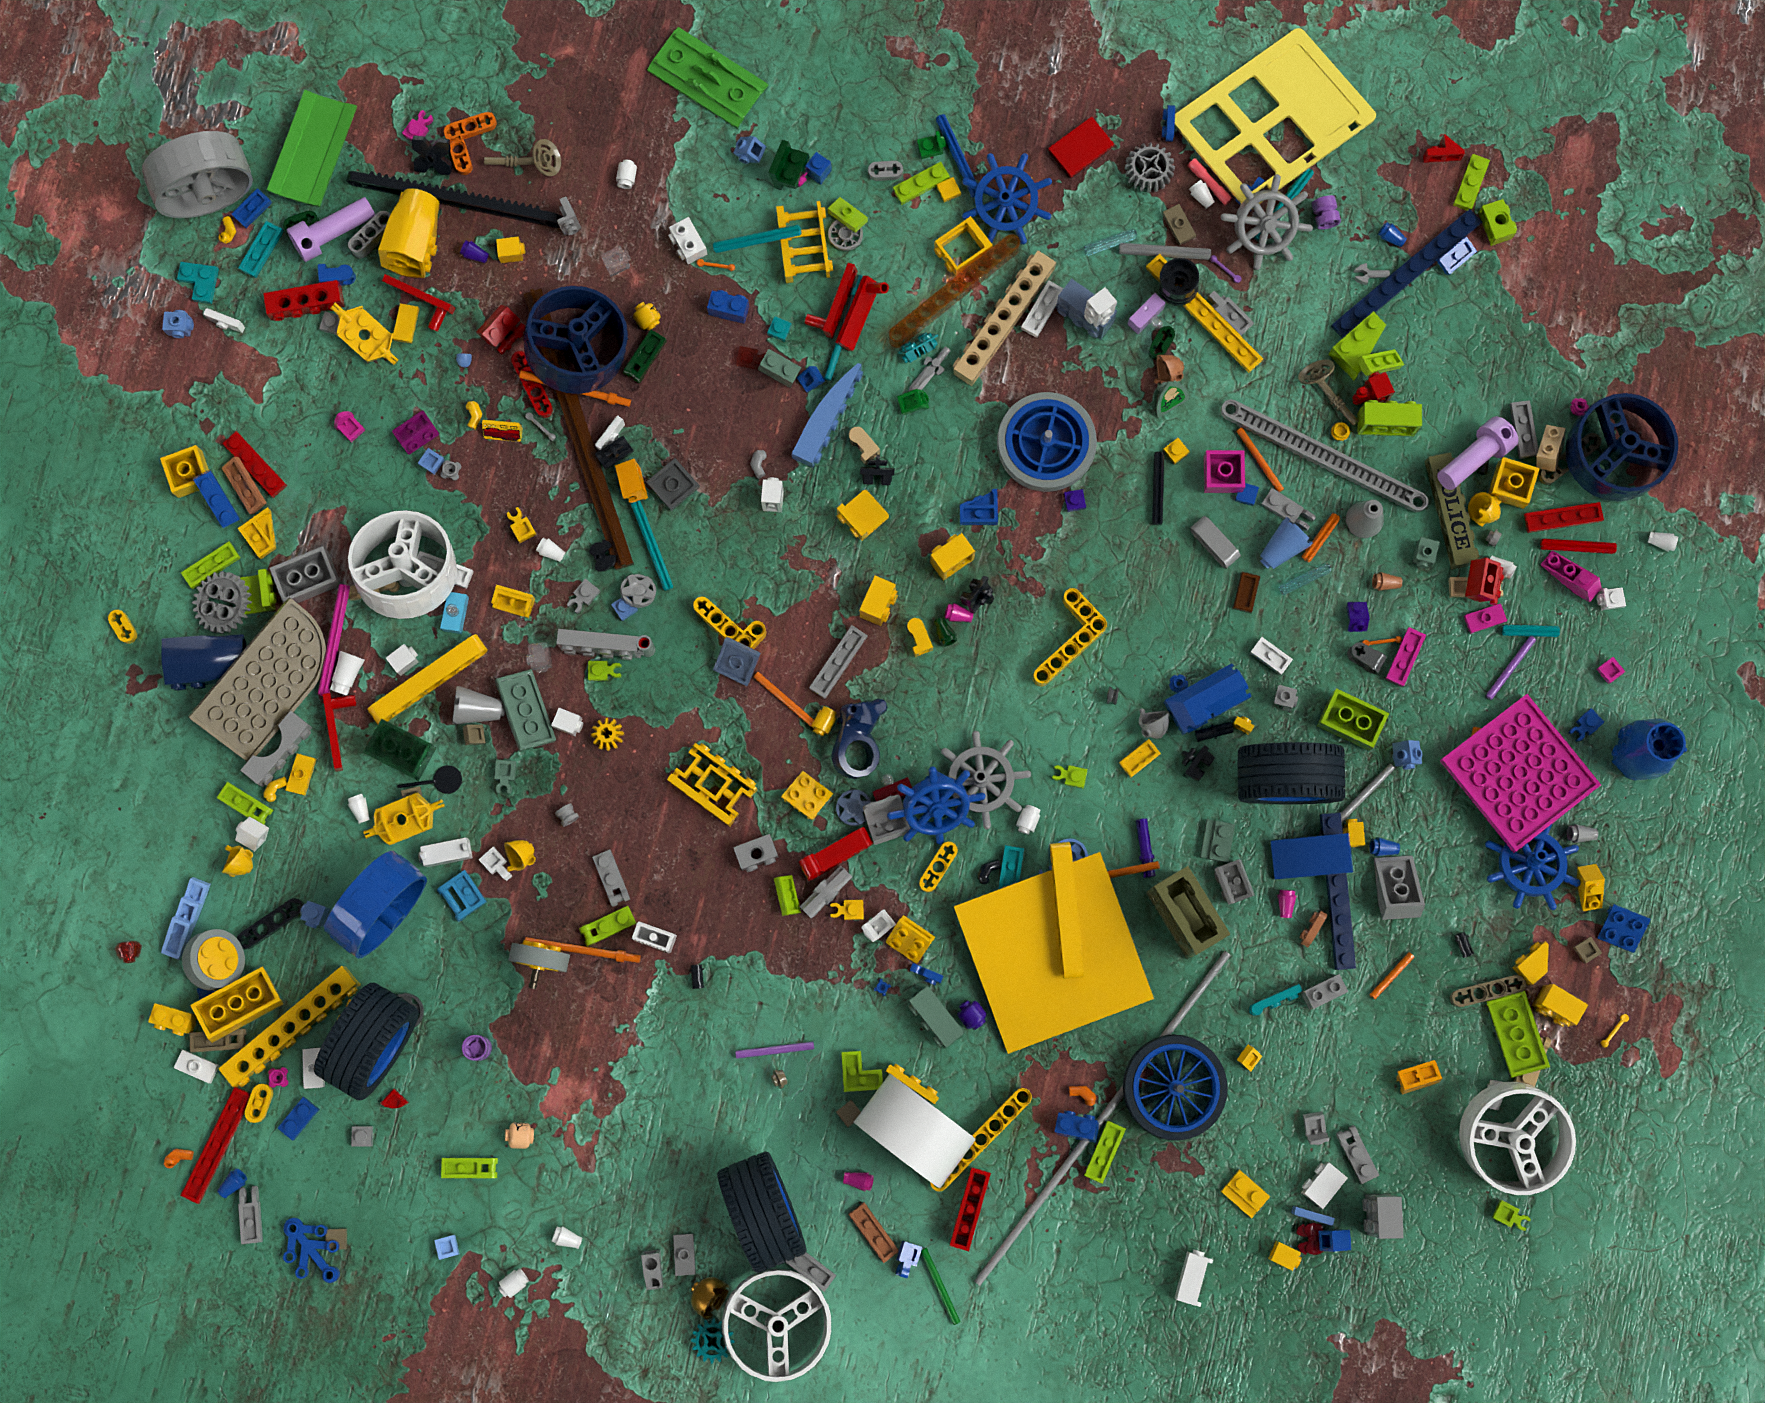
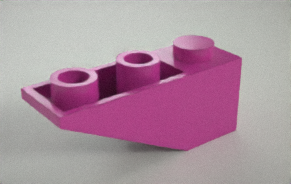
M1553 550L1541 563L1544 569L1569 590L1588 602H1591L1602 589L1600 577Z

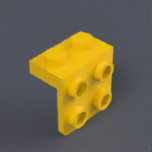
M863 490L846 506L842 503L837 507V518L843 524L846 523L850 527L849 531L855 538L859 537L861 541L889 518V514L867 490Z

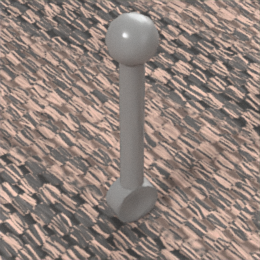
M532 413L526 414V419L538 426L548 436L549 440H555V434L550 433L535 420Z

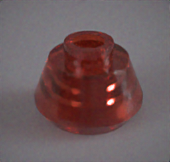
M137 941L118 943L114 950L119 960H123V963L136 962L135 959L140 956L142 945Z

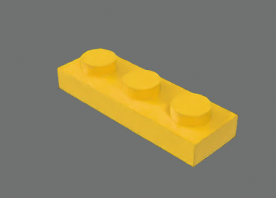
M896 1063L894 1066H888L886 1072L892 1074L933 1104L937 1102L939 1097L936 1096L938 1093L930 1086L924 1088L920 1085L921 1080L913 1075L909 1078L904 1074L905 1069Z

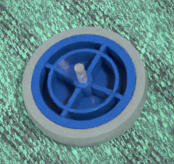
M1053 392L1035 393L1016 402L1003 417L997 434V450L1006 472L1022 486L1042 492L1058 491L1076 483L1090 468L1097 448L1095 427L1087 411L1075 400Z

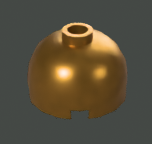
M708 1277L700 1282H696L691 1289L693 1309L704 1319L711 1318L713 1316L711 1312L714 1309L719 1310L729 1292L726 1288L729 1285L714 1277Z

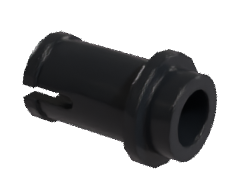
M1465 932L1454 935V942H1457L1462 957L1465 958L1473 955L1474 951L1468 940L1469 935H1466Z
M702 964L690 965L691 969H689V972H691L692 989L704 988V968H702Z

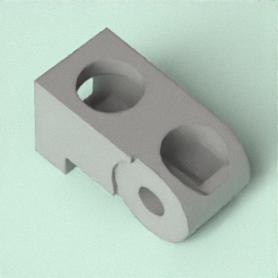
M661 1249L642 1252L641 1259L646 1289L663 1288Z

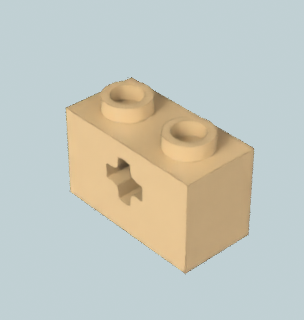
M1546 425L1537 453V468L1556 472L1565 443L1566 428Z

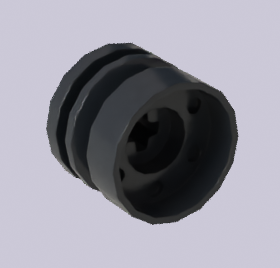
M1185 258L1169 260L1160 272L1159 292L1162 298L1171 305L1183 306L1190 303L1196 297L1199 285L1197 266Z

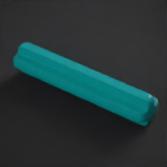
M1502 626V635L1558 637L1560 634L1559 626Z

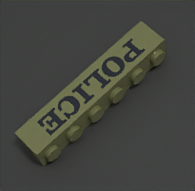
M1450 452L1428 457L1425 461V466L1451 570L1470 566L1471 560L1479 559V552L1474 547V532L1469 527L1470 516L1465 511V496L1460 491L1461 483L1455 489L1448 490L1442 486L1437 477V473L1455 459L1454 457L1452 458Z

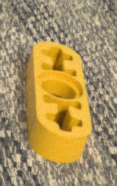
M953 842L942 844L921 877L919 885L924 892L935 890L956 857L958 849ZM952 846L954 854L947 856L946 860H950L948 863L944 859L938 858L939 855L944 856V847ZM935 862L943 863L944 870L938 873L933 870ZM929 871L933 875L939 876L938 880L935 877L931 882L933 887H924L925 883L923 880H928L931 876L927 874Z

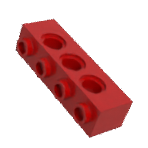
M338 280L263 293L266 314L274 321H282L287 317L299 318L303 314L309 313L313 315L320 314L321 311L326 310L333 311L330 308L335 303L341 308L345 307L342 286ZM322 296H327L324 301H319ZM304 299H308V302L306 304L301 305V302ZM286 302H290L288 307L282 308Z
M971 1167L949 1243L950 1246L965 1251L970 1250L991 1175L990 1172Z

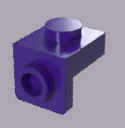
M1347 602L1348 631L1366 632L1370 620L1367 602Z

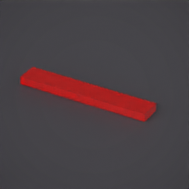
M234 1087L180 1196L196 1204L201 1203L245 1114L251 1093L239 1087Z

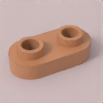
M1321 910L1318 913H1313L1309 920L1311 922L1308 929L1305 928L1299 937L1302 939V945L1307 948L1310 946L1327 917L1326 913Z

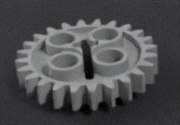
M221 571L220 574L214 572L213 577L207 576L208 582L201 581L202 588L197 587V590L200 592L199 594H194L197 600L192 603L197 605V607L193 611L198 613L195 618L200 620L199 624L203 625L204 629L223 634L224 631L231 632V628L237 629L236 623L243 624L242 617L248 618L245 611H251L247 607L248 604L252 603V601L247 600L251 593L246 592L249 587L244 585L245 581L241 580L240 576L230 572ZM211 597L221 601L236 604V606L230 607L227 605L209 601L208 599Z

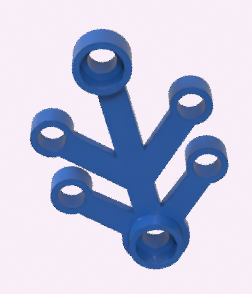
M291 1218L285 1222L284 1233L288 1236L287 1252L283 1255V1260L286 1263H292L296 1260V1241L298 1240L301 1244L299 1267L295 1271L297 1278L303 1279L308 1276L309 1270L307 1267L310 1255L323 1272L322 1278L325 1282L333 1283L339 1279V1269L335 1266H329L316 1250L325 1249L331 1253L336 1252L340 1247L339 1242L336 1240L329 1242L308 1240L304 1234L315 1233L316 1236L323 1237L327 1234L328 1228L326 1225H304L298 1218ZM292 1224L296 1226L295 1232H292L290 1229ZM319 1227H322L324 1229L323 1234H319ZM332 1242L336 1244L335 1250L330 1249ZM288 1253L293 1255L291 1261L287 1259ZM300 1269L305 1270L304 1276L299 1274ZM328 1271H331L333 1273V1277L331 1279L327 1277Z

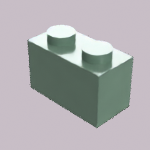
M768 349L758 370L791 388L802 367Z

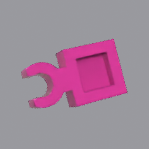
M421 110L418 114L419 119L416 121L412 118L402 132L403 136L411 141L413 136L425 137L429 131L426 126L433 122V117L430 115L427 119H423L425 111Z

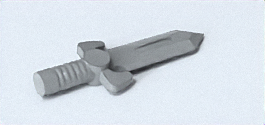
M945 346L935 359L929 356L926 357L924 365L932 364L924 368L909 387V391L914 389L922 390L934 376L936 368L939 369L937 375L944 372V368L940 364L950 353L951 350Z

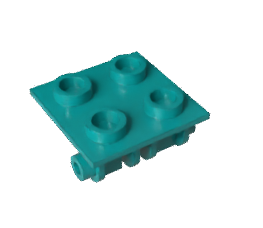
M922 333L917 337V341L913 343L909 341L901 346L902 349L898 353L904 354L902 359L905 363H911L917 359V356L921 357L918 348H920L923 355L935 349V346L938 344L934 338L938 337V334Z

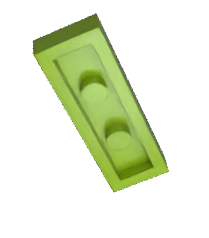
M1472 154L1453 206L1466 211L1472 210L1489 165V159Z
M939 162L894 186L893 191L901 205L937 187L938 183L950 179V176L942 162Z
M1396 349L1364 355L1357 359L1361 371L1366 376L1375 372L1383 373L1400 369L1405 365Z
M229 541L182 571L181 574L190 588L194 589L202 584V580L207 581V576L213 577L214 572H221L241 557Z
M1107 1120L1084 1176L1103 1184L1125 1133V1128Z

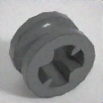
M1109 687L1106 704L1110 702L1114 705L1117 704L1119 688L1112 689V687Z

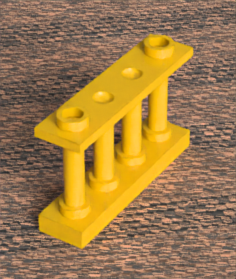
M817 201V210L788 214V212H784V206H776L779 228L786 227V223H789V221L817 217L819 218L820 225L818 228L801 230L802 234L800 236L780 240L786 283H793V276H796L798 273L826 270V277L830 278L833 264L832 260H828L823 225V219L826 218L825 207H821L820 201ZM821 235L822 245L793 249L788 244V241H791L792 238ZM823 252L824 263L801 266L791 265L790 258H794V256Z

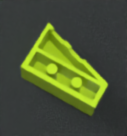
M1373 311L1333 346L1329 352V356L1353 381H1355L1361 371L1357 359L1371 353L1386 324Z

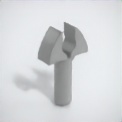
M1367 263L1358 266L1353 272H1362L1364 274L1362 277L1355 276L1354 278L1355 281L1363 285L1368 284L1369 278H1388L1390 276L1389 270H1369Z

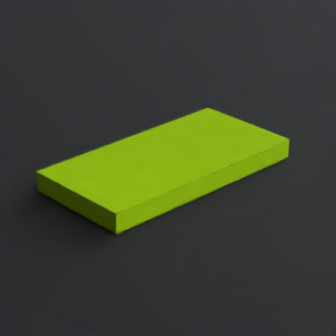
M1522 991L1486 1001L1511 1078L1550 1068L1526 992Z

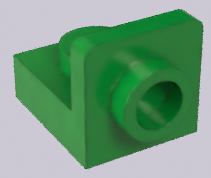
M935 131L934 136L917 139L921 159L942 155L943 147H946L944 136H940L939 131Z
M914 389L897 396L903 415L921 408L925 410L929 408V398L923 390Z

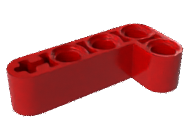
M862 827L816 854L806 856L798 864L807 880L810 881L862 852L874 843L865 827Z

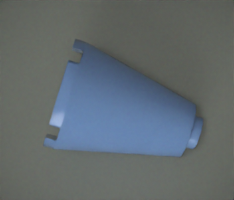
M1288 517L1283 519L1260 555L1262 558L1260 562L1267 569L1278 567L1313 544L1312 541L1308 540L1309 537L1295 523L1289 522L1290 519Z

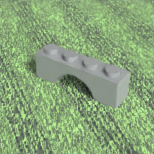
M292 711L278 725L282 734L279 748L273 754L266 757L253 755L240 770L262 787L272 781L273 774L284 767L288 756L293 755L298 750L299 743L302 740H306L311 734L310 730L313 727Z

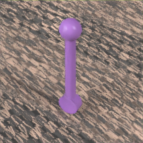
M1212 255L1210 257V261L1212 263L1215 262L1226 273H1228L1232 278H1234L1233 281L1235 283H1239L1241 281V277L1239 275H1235L1228 268H1226L1221 262L1217 260V257L1215 255Z

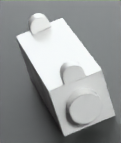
M468 838L421 846V852H418L419 861L425 867L473 858Z
M1194 1249L1192 1253L1187 1251L1174 1297L1176 1300L1201 1307V1302L1197 1300L1207 1264L1213 1263V1259L1204 1257V1252Z

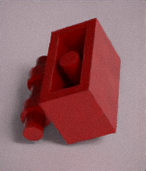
M500 305L476 333L491 346L496 347L500 343L501 346L497 351L503 355L506 350L509 351L512 348L511 345L517 338L520 339L524 335L523 332L526 326L521 323L516 328L515 325L520 319L507 306ZM511 331L512 334L505 340L504 337Z
M1375 372L1368 376L1369 378L1365 381L1364 386L1358 388L1352 397V402L1355 405L1362 404L1368 400L1386 403L1395 391L1386 372L1381 374Z
M1489 558L1471 560L1465 597L1477 602L1490 601L1489 604L1497 605L1498 598L1501 597L1500 585L1504 579L1501 563Z

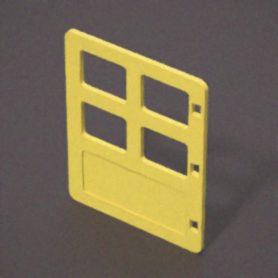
M1296 28L1175 114V127L1242 204L1246 199L1240 189L1242 183L1225 164V161L1243 148L1252 145L1273 171L1281 176L1278 189L1280 190L1374 122L1376 112L1303 29ZM1252 77L1257 79L1279 105L1256 123H1252L1228 95ZM1212 105H1217L1240 131L1238 136L1218 150H1213L1190 123L1191 120ZM1285 118H1290L1314 145L1313 148L1290 164L1280 156L1263 136L1264 133ZM1355 122L1358 127L1350 131L1349 126ZM1311 154L1314 159L1306 163L1304 158ZM1273 177L1251 192L1254 194L1265 186L1271 190Z

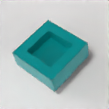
M774 316L767 335L785 342L792 323Z

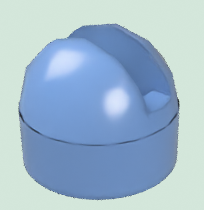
M456 354L458 365L468 367L471 364L472 355Z

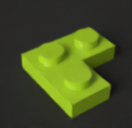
M861 1051L841 1052L844 1092L878 1090L883 1083L882 1069L862 1071Z

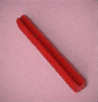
M1542 539L1540 548L1542 550L1614 554L1617 551V544L1610 542Z

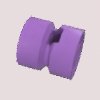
M1323 196L1311 203L1313 212L1317 215L1315 220L1318 229H1329L1341 223L1339 211L1336 210L1338 206L1335 196Z
M471 1035L462 1044L464 1056L473 1061L485 1060L492 1051L490 1040L481 1035Z

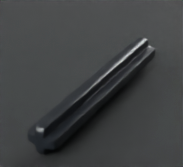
M1155 452L1152 524L1162 525L1164 452Z

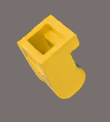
M919 618L909 620L907 631L913 637L916 646L912 647L914 656L917 657L933 651L932 643L922 620Z

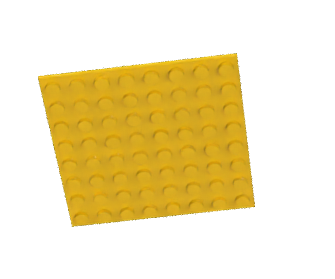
M1100 852L1073 861L1084 977L1064 979L1062 975L1052 870L953 906L1007 1054L1154 999Z

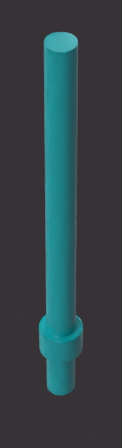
M863 275L857 276L854 288L851 289V298L842 325L847 316V313L852 304V301L854 299V296L856 294V291L859 287ZM835 343L824 377L828 381L832 379L842 346Z

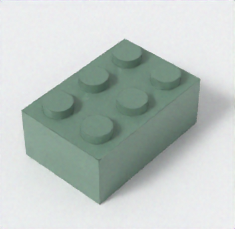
M928 986L909 1000L911 1005L908 1008L915 1017L919 1014L923 1019L921 1022L922 1026L927 1032L931 1030L934 1033L935 1037L933 1039L939 1047L944 1046L947 1048L965 1033Z

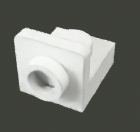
M1623 587L1615 589L1603 588L1599 591L1597 603L1601 606V611L1624 608L1626 606Z

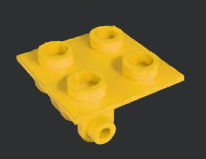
M802 771L781 798L791 804L794 809H798L799 813L802 812L806 815L807 819L814 820L817 813L834 793Z

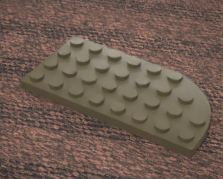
M288 597L188 717L248 762L253 755L257 756L280 729L278 726L290 711L294 712L321 677L326 646L323 633L316 620L304 608Z

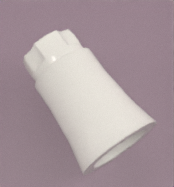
M339 651L330 690L347 696L365 660Z

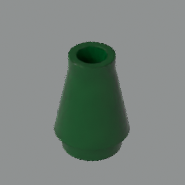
M944 617L934 621L940 644H943L944 647L954 644L957 641V634L945 621Z

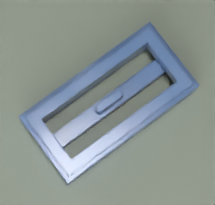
M1295 1206L1292 1207L1291 1211L1294 1215L1331 1226L1335 1219Z

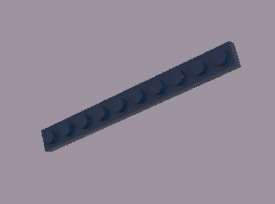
M1471 209L1467 210L1335 321L1331 327L1343 339L1373 311L1375 313L1436 263V260L1452 246L1480 226L1482 221Z

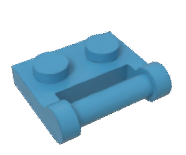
M466 870L437 889L439 895L444 897L455 913V918L458 922L487 903ZM451 887L454 888L466 906V909L463 911L449 892Z

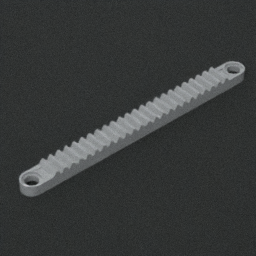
M1227 400L1221 407V415L1226 420L1237 424L1240 428H1245L1246 431H1251L1254 435H1259L1260 438H1265L1266 441L1279 445L1280 448H1285L1287 451H1291L1293 454L1299 455L1315 465H1320L1321 468H1326L1327 471H1332L1335 475H1340L1341 478H1346L1349 482H1354L1355 485H1360L1361 488H1366L1369 492H1374L1376 495H1380L1396 505L1416 513L1423 511L1428 505V498L1424 493L1236 400ZM1226 406H1234L1236 412L1228 414L1225 410ZM1414 498H1420L1423 501V505L1416 507L1413 504Z

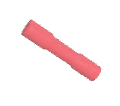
M1194 158L1187 166L1198 178L1206 183L1214 195L1226 206L1233 197Z

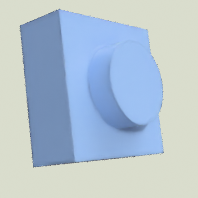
M455 1235L434 1240L439 1260L460 1254Z

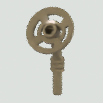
M541 139L533 147V157H484V165H506V167H509V165L510 167H513V165L515 167L517 165H535L540 173L550 177L559 172L561 157L557 147L551 141ZM541 145L547 146V147L549 148V150H548L547 148H545V147H542V148H541ZM552 155L554 156V167L551 166Z
M1319 360L1306 366L1298 375L1299 381L1302 384L1317 383L1330 399V404H1334L1333 407L1340 411L1353 426L1356 425L1359 420L1345 406L1346 403L1340 399V396H1336L1325 382V378L1335 368L1334 363L1331 360Z

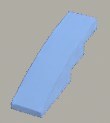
M194 877L190 878L185 896L181 898L176 915L172 917L162 947V954L178 960L181 958L203 908L211 885L210 883Z

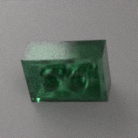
M381 719L363 753L419 782L437 747Z

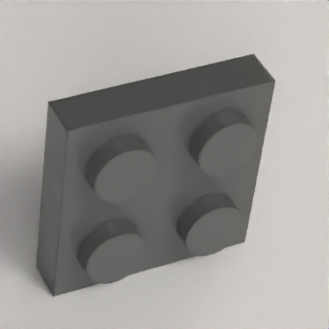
M676 458L647 481L648 486L671 511L700 488V485Z

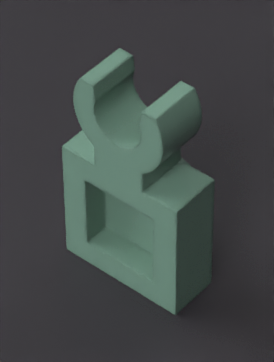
M496 760L495 780H500L496 787L498 794H501L503 786H506L507 793L511 794L512 787L509 781H515L516 761Z

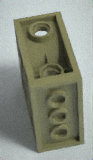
M1189 866L1156 884L1146 892L1186 959L1201 953L1230 935V932Z

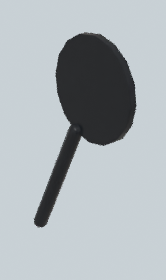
M446 765L436 771L434 780L399 784L397 787L405 788L434 783L438 791L444 794H451L460 788L462 775L456 767Z

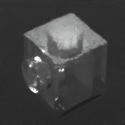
M621 246L600 255L610 277L630 268L629 261L631 258L627 250L623 251Z
M547 642L528 645L529 654H526V661L533 671L546 672L548 668H552L550 646Z

